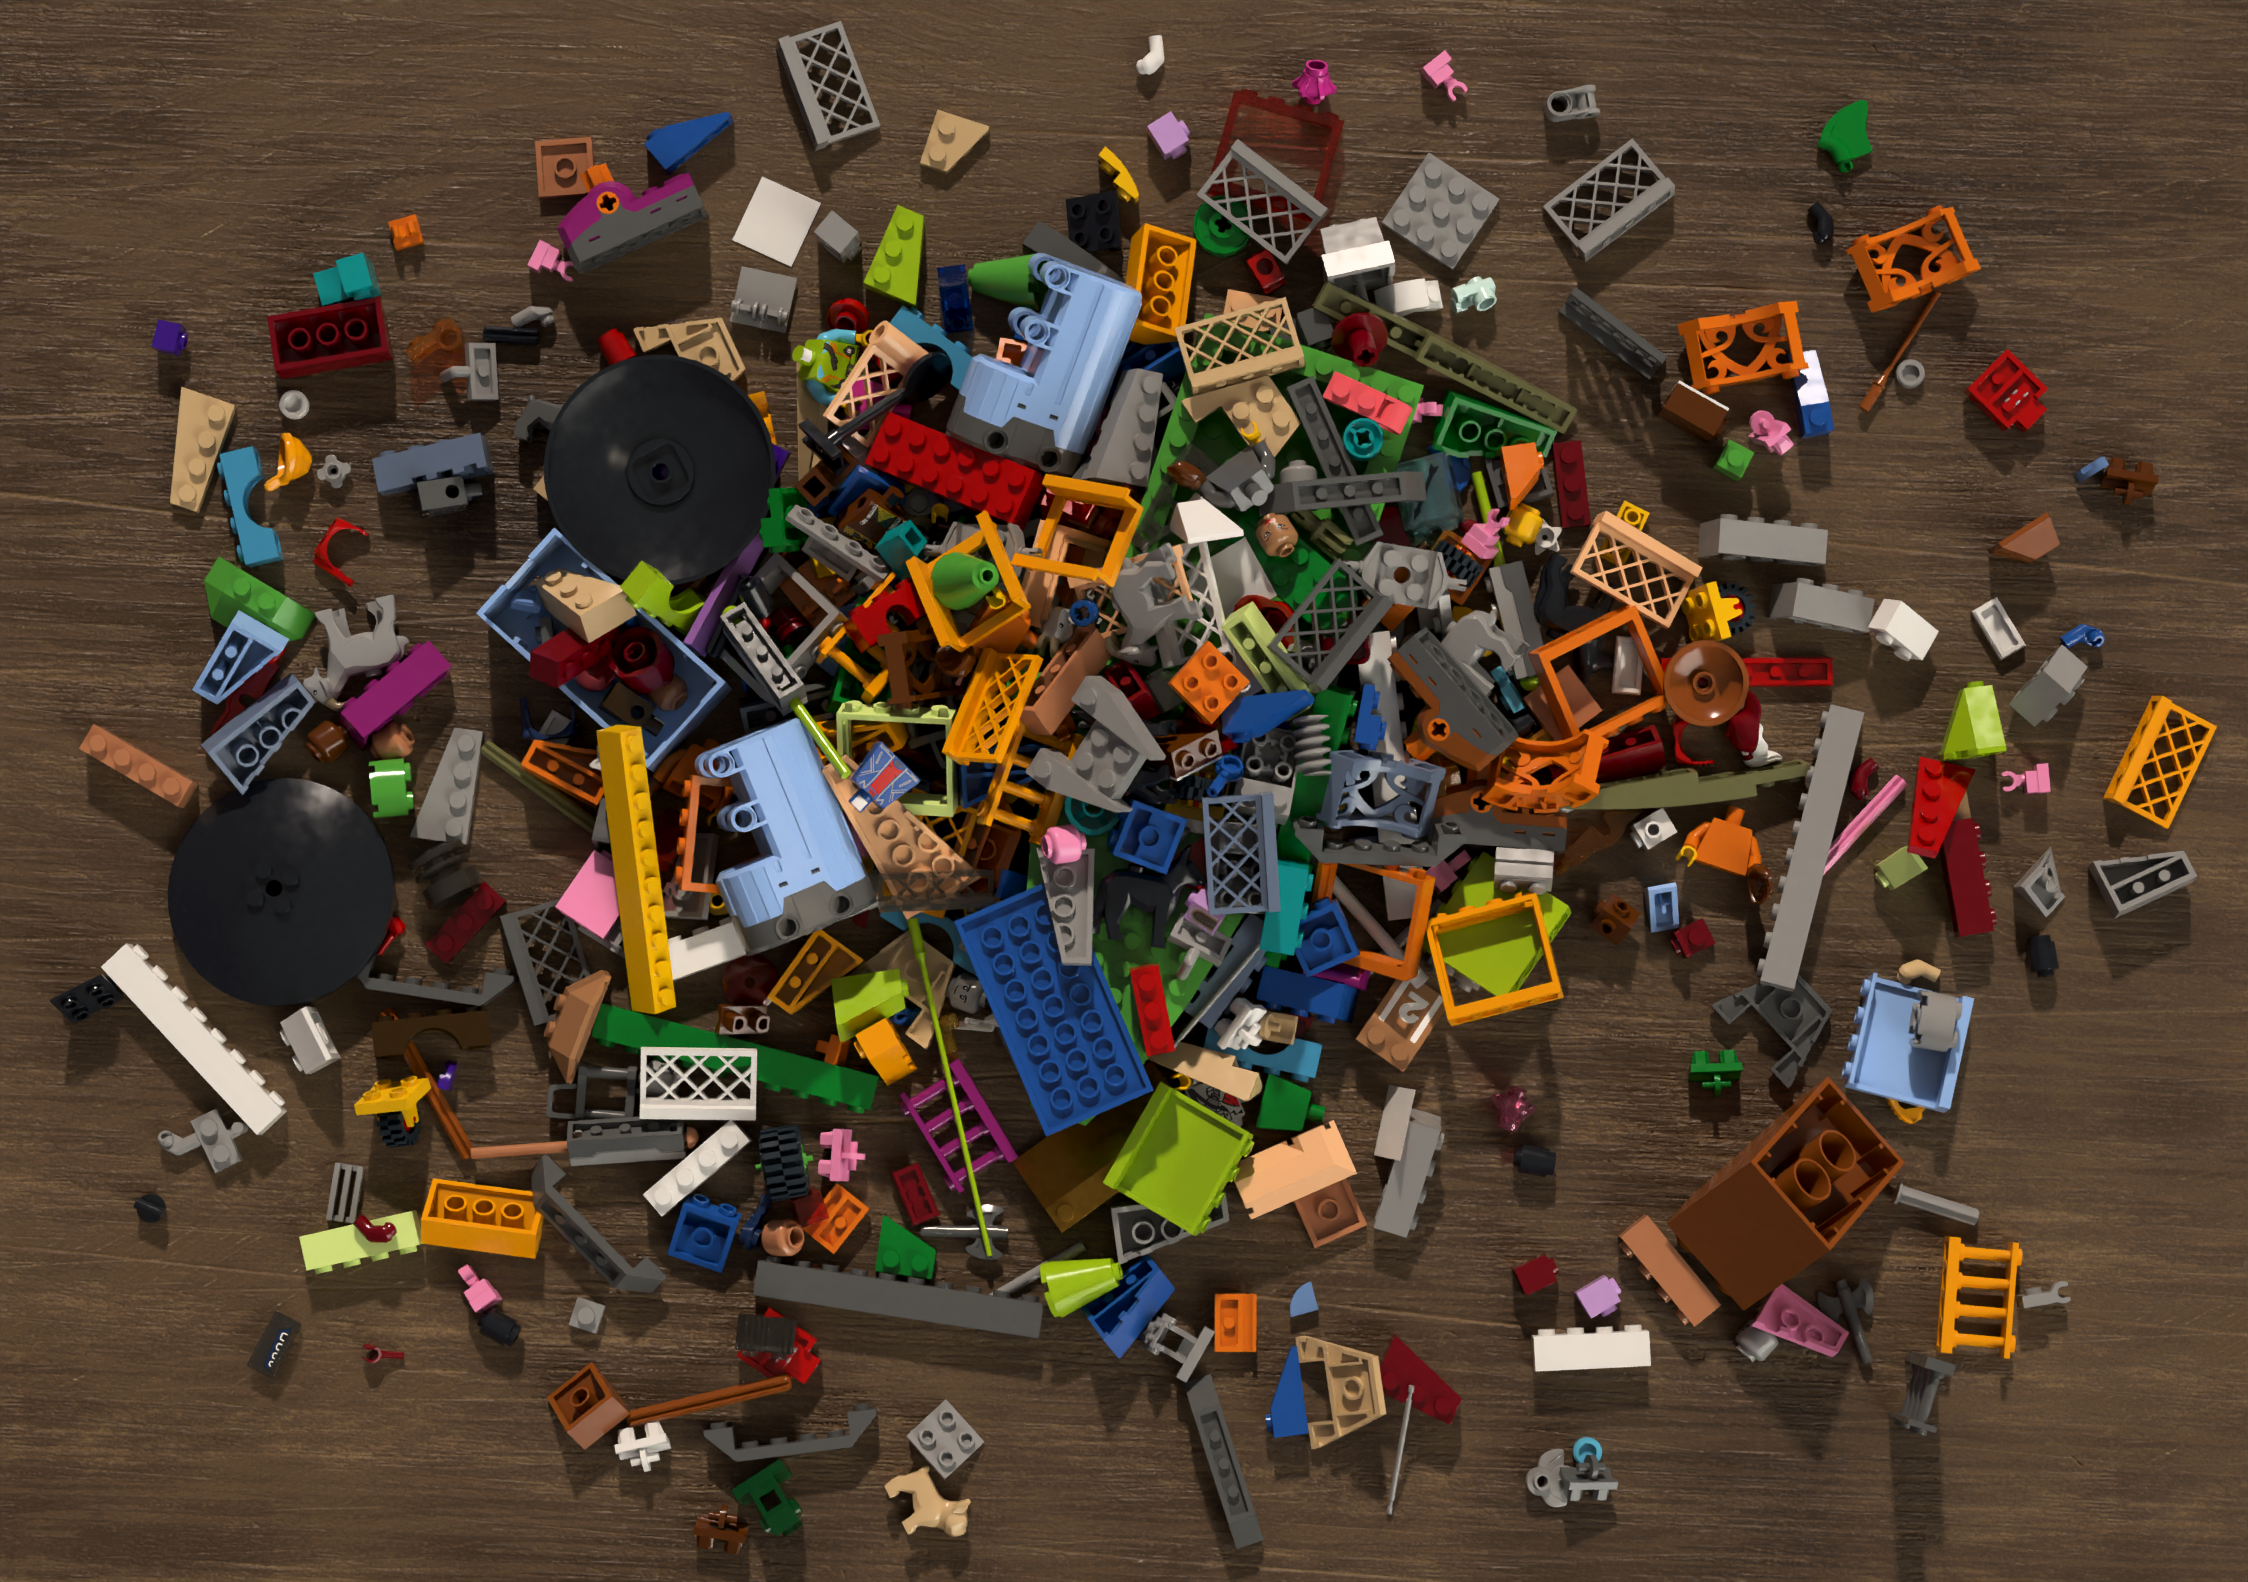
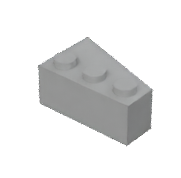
M1797 578L1796 582L1773 584L1767 618L1775 620L1777 618L1793 619L1794 623L1798 624L1806 622L1820 625L1821 628L1855 634L1869 633L1870 629L1868 626L1871 622L1875 599L1864 597L1865 592L1848 589L1846 593L1839 591V586L1822 584V587L1814 585L1813 580Z

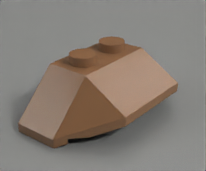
M600 970L565 987L563 994H558L554 1004L556 1014L553 1021H548L544 1037H546V1043L566 1083L572 1084L574 1075L611 980V975L608 971Z

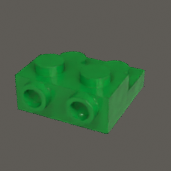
M796 488L769 489L767 500L771 518L761 519L760 538L763 541V547H769V553L800 551V546L806 543L809 535L786 521L785 518L795 505L807 508V499Z

